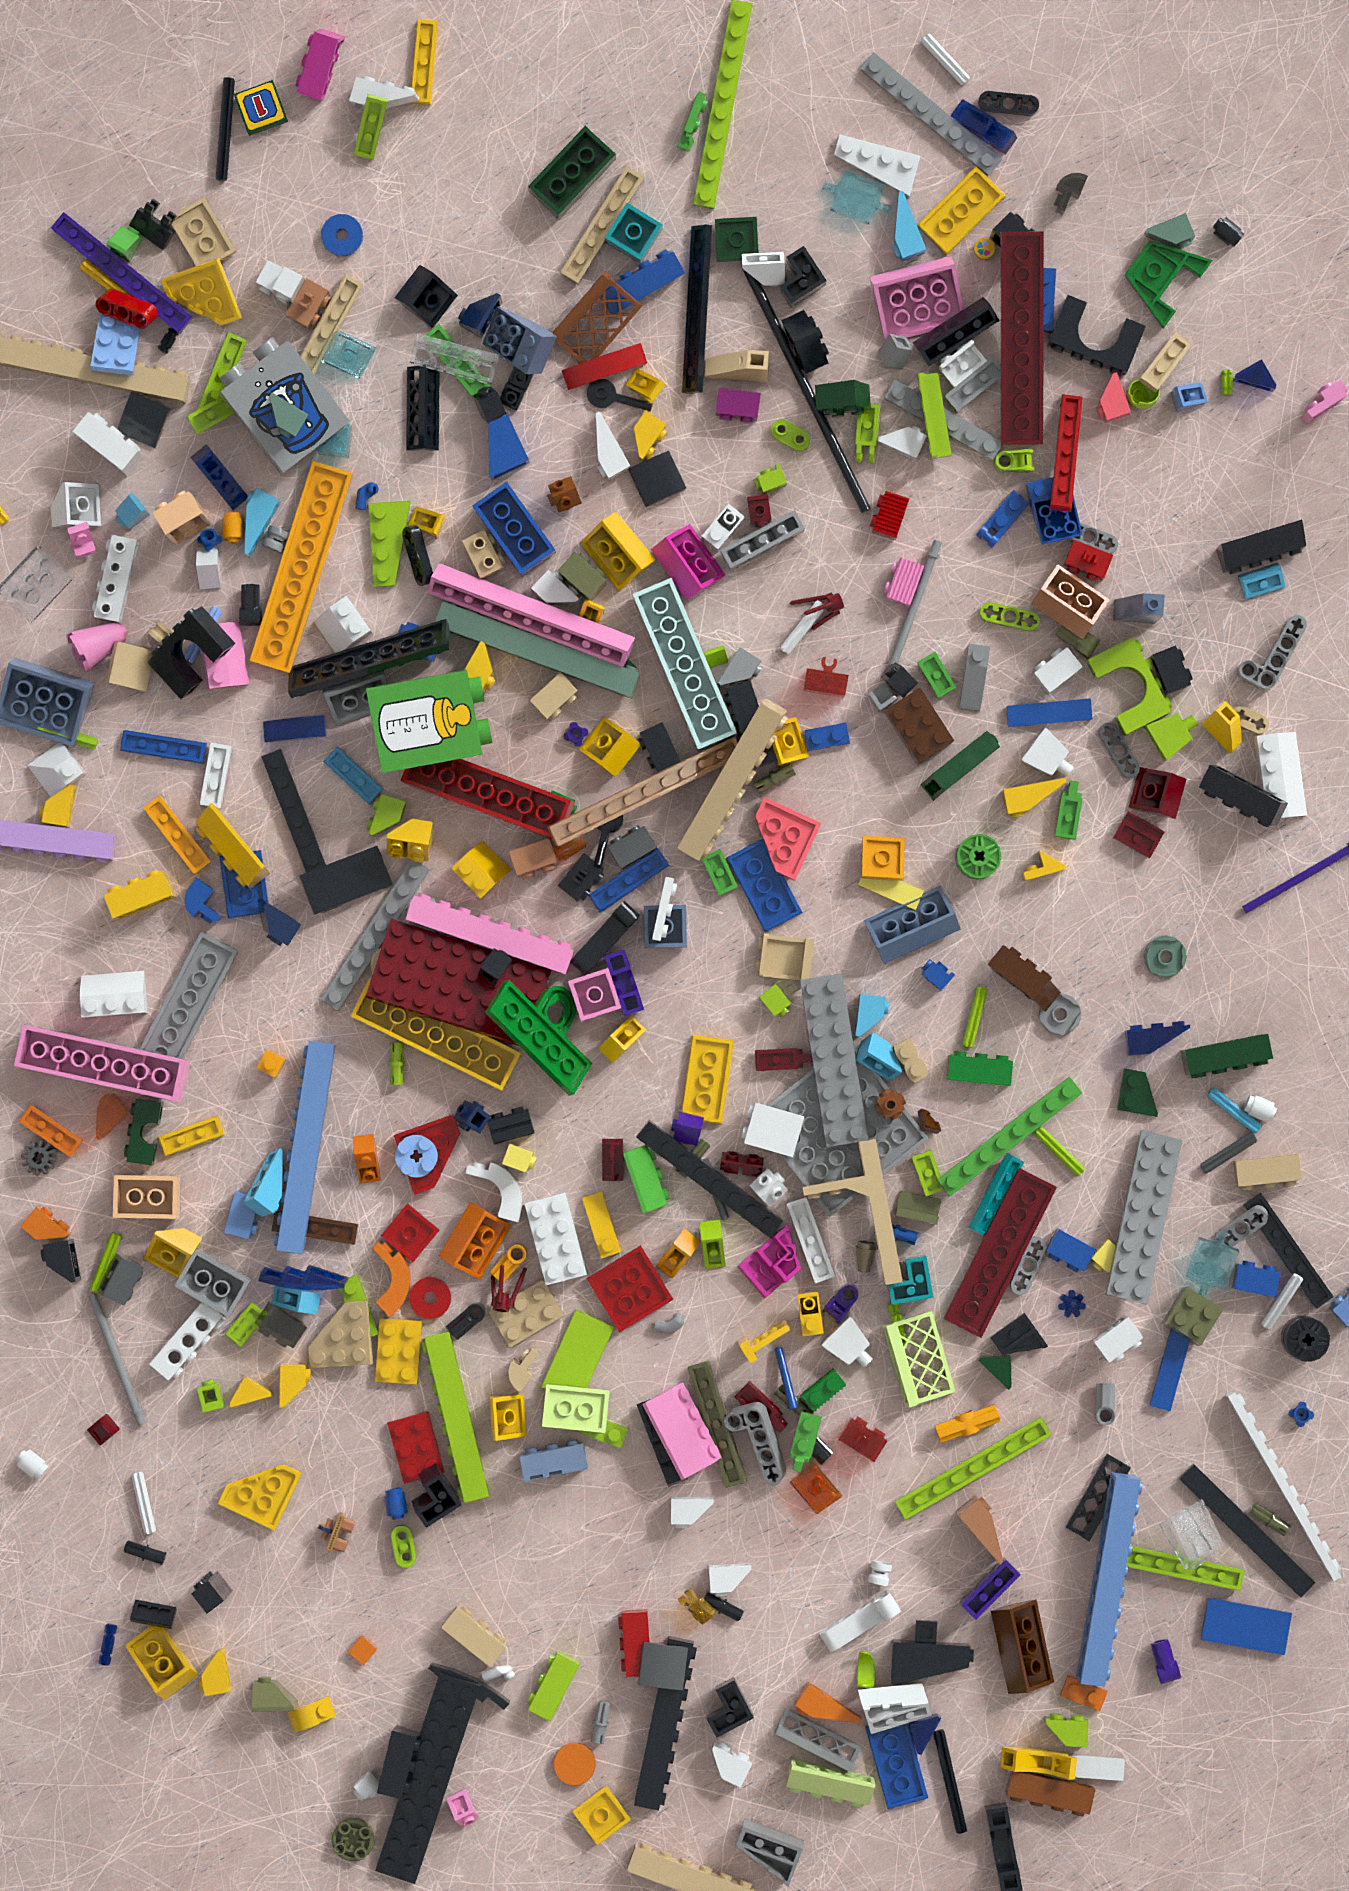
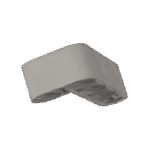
M1294 615L1289 618L1263 665L1261 666L1254 661L1246 660L1237 667L1238 677L1262 691L1273 688L1306 629L1307 622L1305 618L1300 615ZM1298 621V626L1301 628L1296 629L1293 634H1289L1294 627L1291 623ZM1286 638L1291 642L1290 649H1284L1281 646L1282 639ZM1272 657L1280 659L1281 665L1279 668L1272 666ZM1244 665L1252 668L1251 676L1243 674L1242 668ZM1263 675L1270 677L1271 683L1269 686H1264L1261 683Z
M753 1402L732 1408L724 1420L726 1428L730 1431L748 1430L765 1482L772 1486L778 1485L786 1475V1466L765 1405L760 1402ZM751 1411H756L759 1414V1418L754 1417ZM732 1416L738 1417L740 1422H735ZM758 1431H763L766 1437H761ZM764 1450L770 1451L773 1457L767 1456Z

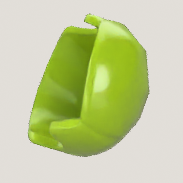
M1140 379L1131 382L1126 391L1128 401L1136 409H1149L1159 399L1160 388L1155 393L1139 381Z

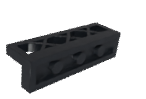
M426 364L407 367L406 451H439L440 367ZM414 371H419L417 382L414 381ZM417 392L419 394V399L415 403L414 396ZM416 413H417V414H418V422L415 424V423H414V416H415ZM416 434L418 435V445H414Z
M1106 1454L1066 1525V1528L1089 1542L1104 1516L1109 1487L1108 1478H1110V1475H1107L1105 1470L1107 1462L1111 1460L1119 1465L1115 1473L1128 1474L1131 1469L1130 1466L1109 1454ZM1105 1479L1107 1484L1105 1492L1096 1494V1482ZM1095 1498L1097 1504L1095 1510L1086 1512L1084 1503L1087 1499ZM1085 1516L1087 1524L1083 1531L1072 1526L1076 1518Z

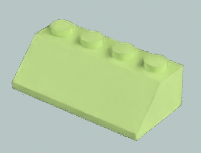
M791 1759L786 1787H789L791 1792L802 1793V1791H807L813 1797L822 1798L825 1795L831 1797L830 1800L843 1803V1800L852 1802L851 1805L864 1807V1804H870L875 1788V1780L871 1776Z

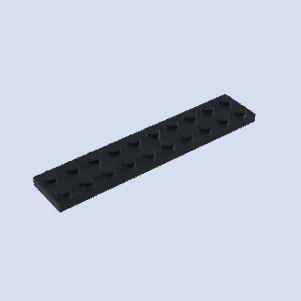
M440 1671L418 1740H421L419 1752L414 1754L413 1761H416L414 1773H410L408 1782H411L408 1795L405 1794L402 1799H398L375 1871L413 1884L416 1883L481 1684Z

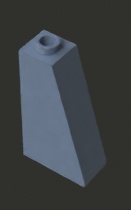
M1142 593L1115 599L1113 621L1155 624L1163 617L1165 595Z

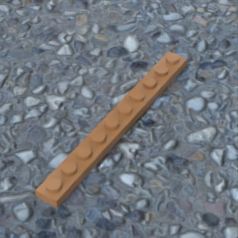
M735 736L548 826L547 828L555 845L560 846L725 765L738 744Z

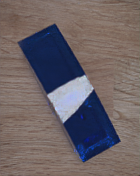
M964 99L960 101L951 114V117L960 125L1005 155L1017 139L1013 130L997 122L996 118Z
M325 715L263 722L265 743L327 737Z

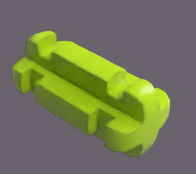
M1226 369L1221 371V389H1223L1221 395L1228 396L1233 393L1231 391L1233 388L1232 370Z

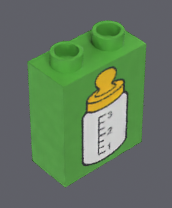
M467 670L366 688L382 773L483 755L481 745L492 744L488 718L476 720L473 705L474 703L485 701L480 676L468 678Z

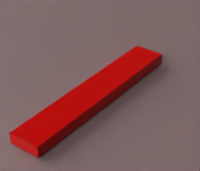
M1065 394L1061 396L1050 503L1051 510L1067 512L1072 510L1083 397Z

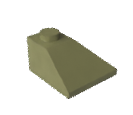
M265 1676L258 1677V1680L254 1681L252 1712L294 1711L296 1709L298 1700L277 1680H271V1677Z

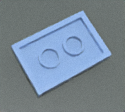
M99 314L91 371L133 375L141 329Z

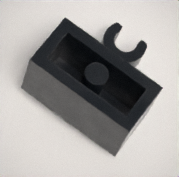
M583 853L557 886L577 902L580 899L584 901L591 893L589 890L590 886L593 883L597 885L604 877L602 873L604 868L594 867V860Z

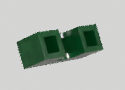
M136 1099V1103H132L130 1115L134 1116L132 1124L129 1123L127 1136H130L129 1145L126 1144L124 1149V1157H127L126 1162L154 1165L157 1144L146 1142L142 1136V1130L148 1123H161L164 1103Z

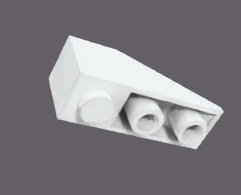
M363 76V78L356 77L349 101L354 107L364 109L367 94L388 99L386 108L419 101L420 97L414 92L413 88L407 86L398 88L391 82L383 81V83L375 82L374 78Z

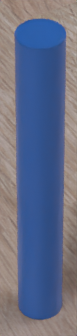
M777 1347L774 1351L789 1410H794L798 1407L783 1348Z

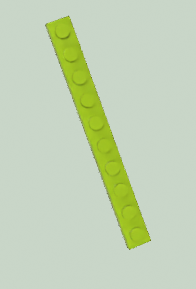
M732 0L694 206L714 209L753 3Z

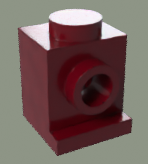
M768 494L747 497L750 524H755V527L768 525V522L772 520ZM762 507L764 512L757 514L756 508Z

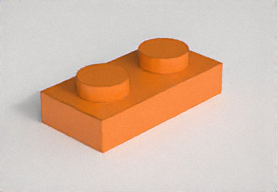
M1067 1675L1060 1696L1100 1711L1108 1691L1094 1685L1080 1684L1076 1678Z

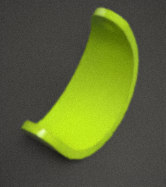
M860 1651L858 1657L857 1688L870 1689L875 1685L874 1659L871 1653Z

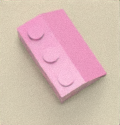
M239 622L218 623L236 644L224 657L214 663L201 650L207 690L248 685L249 680Z

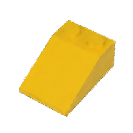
M149 1626L125 1645L155 1693L163 1700L168 1699L199 1675L166 1628Z

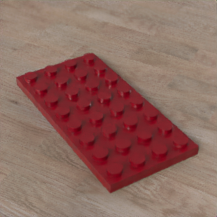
M390 919L365 998L518 1046L485 1011L502 983L510 980L535 1005L541 993L546 989L551 970L509 956L512 961L495 986L478 974L481 966L492 952L491 950Z

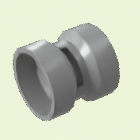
M270 525L268 536L263 540L262 545L281 553L283 542L288 538L289 533Z

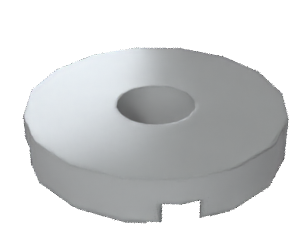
M1061 993L1046 1012L1040 1008L1039 1020L1048 1032L1055 1035H1066L1074 1031L1079 1025L1081 1009L1078 1002L1072 996ZM1062 1008L1065 1010L1066 1017L1063 1020L1055 1018L1054 1012L1056 1009Z

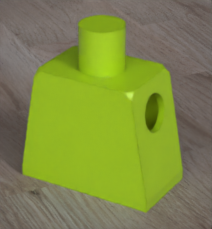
M1177 713L1150 723L1144 728L1165 762L1193 739L1189 731L1197 727L1198 723L1193 715L1182 720Z

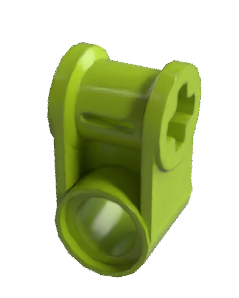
M1022 449L1000 452L994 459V468L1001 473L1034 472L1035 469L1032 467V454H1034V450ZM999 458H1007L1009 466L1002 467L999 464Z

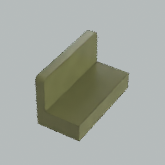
M900 1191L895 1215L937 1225L941 1199Z

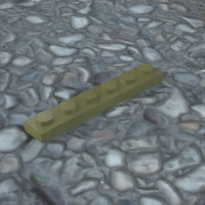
M707 1360L688 1366L706 1427L722 1457L717 1462L725 1487L728 1488L746 1483L747 1478L732 1431L728 1430L724 1424L727 1415L710 1362Z

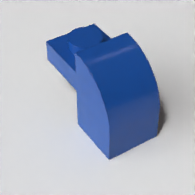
M195 878L186 891V909L194 918L201 912L202 915L200 917L209 924L212 921L218 923L222 916L206 905L215 890L199 878Z

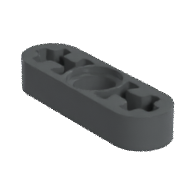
M1113 723L1103 724L1099 728L1098 735L1121 775L1125 778L1135 777L1140 770L1139 764L1118 728ZM1104 728H1112L1114 731L1112 737L1114 739L1118 737L1120 741H1116L1109 746L1107 742H1111L1109 736L1104 737ZM1115 745H1122L1124 747L1125 753L1123 756L1118 757L1113 753ZM1127 755L1130 757V759L1126 760L1128 764L1135 766L1133 774L1124 771L1126 769L1124 762L1121 765L1118 762L1126 758Z

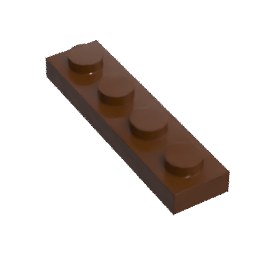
M282 1211L274 1213L271 1230L273 1232H280V1225H277L279 1212L282 1213ZM309 1216L306 1237L355 1245L359 1224Z

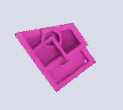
M788 1224L737 1266L763 1298H767L781 1284L789 1281L801 1270L799 1259L796 1256V1247L793 1244L790 1233L791 1228Z

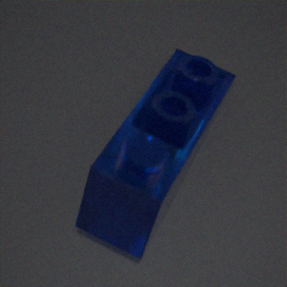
M1184 1021L1172 1022V1026L1164 1027L1163 1023L1151 1024V1028L1143 1029L1142 1025L1130 1026V1030H1125L1127 1056L1151 1054L1188 1030L1190 1025H1185Z

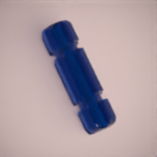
M108 1623L105 1625L104 1633L106 1634L103 1635L100 1651L102 1655L99 1656V1664L109 1666L111 1662L110 1654L113 1652L114 1634L117 1631V1625Z

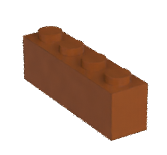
M1010 1771L1006 1787V1795L1010 1796L1012 1801L1022 1802L1023 1799L1031 1801L1030 1804L1037 1807H1043V1804L1051 1806L1052 1810L1060 1812L1067 1809L1071 1810L1072 1814L1082 1817L1084 1814L1090 1815L1095 1794L1094 1786L1033 1772Z

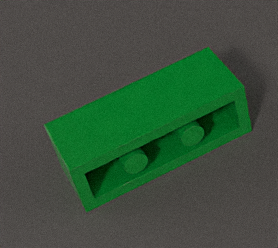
M954 1051V1055H949L947 1080L1011 1086L1013 1061L1008 1060L1009 1056L996 1055V1059L987 1058L988 1054L975 1053V1057L966 1056L967 1052Z

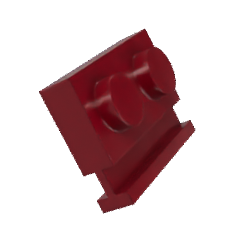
M1128 811L1113 838L1150 859L1165 831Z

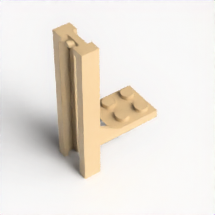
M876 1139L858 1142L864 1172L863 1176L802 1187L803 1195H808V1199L821 1197L822 1192L829 1191V1195L842 1193V1189L847 1188L868 1196L884 1284L903 1282Z

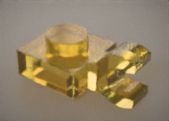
M690 1588L684 1592L688 1599L684 1595L678 1598L680 1604L690 1606L688 1608L689 1612L702 1625L717 1613L703 1597L699 1599Z

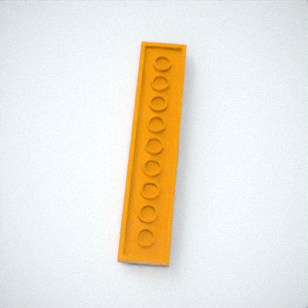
M312 461L249 661L290 673L353 473Z

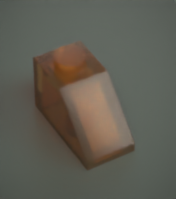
M107 1093L99 1100L100 1105L97 1107L96 1138L98 1141L104 1139L131 1112L116 1093L111 1095Z

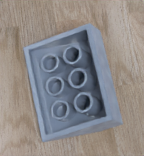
M14 658L8 663L0 695V724L74 747L95 683ZM38 727L44 728V729H47V730H50V731L59 733V734L64 735V736H67V737H63V736H60V735H56V734H52V733H49V732L41 731V730H38L37 728H38Z

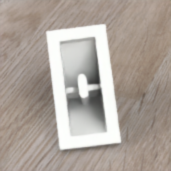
M214 546L209 551L205 550L204 547H197L196 569L200 590L221 588L218 546Z

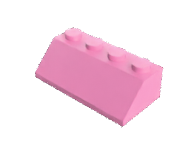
M683 1382L664 1390L642 1404L681 1480L722 1458Z

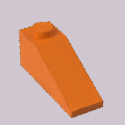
M809 1681L794 1702L797 1707L796 1711L805 1717L810 1715L813 1718L860 1723L862 1721L860 1715Z

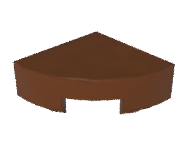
M920 1109L918 1111L920 1130L935 1134L941 1132L939 1122H935L930 1116L931 1113L925 1109Z

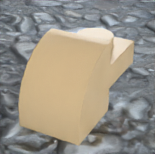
M532 1348L530 1351L528 1349L524 1351L519 1358L522 1361L521 1364L514 1359L510 1364L508 1371L509 1380L512 1386L519 1392L523 1390L534 1375L527 1369L539 1354V1351L535 1348Z

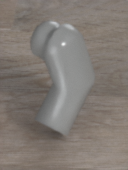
M675 1313L668 1322L656 1320L654 1330L672 1334L683 1326L684 1316L680 1313Z

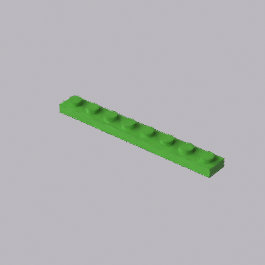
M1070 1076L938 1178V1183L949 1197L1080 1096L1082 1094L1081 1090Z

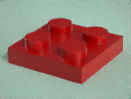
M407 1203L382 1233L381 1237L411 1262H414L440 1229Z

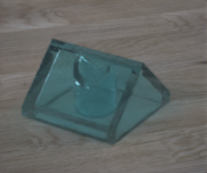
M337 330L332 335L322 362L360 379L376 347Z

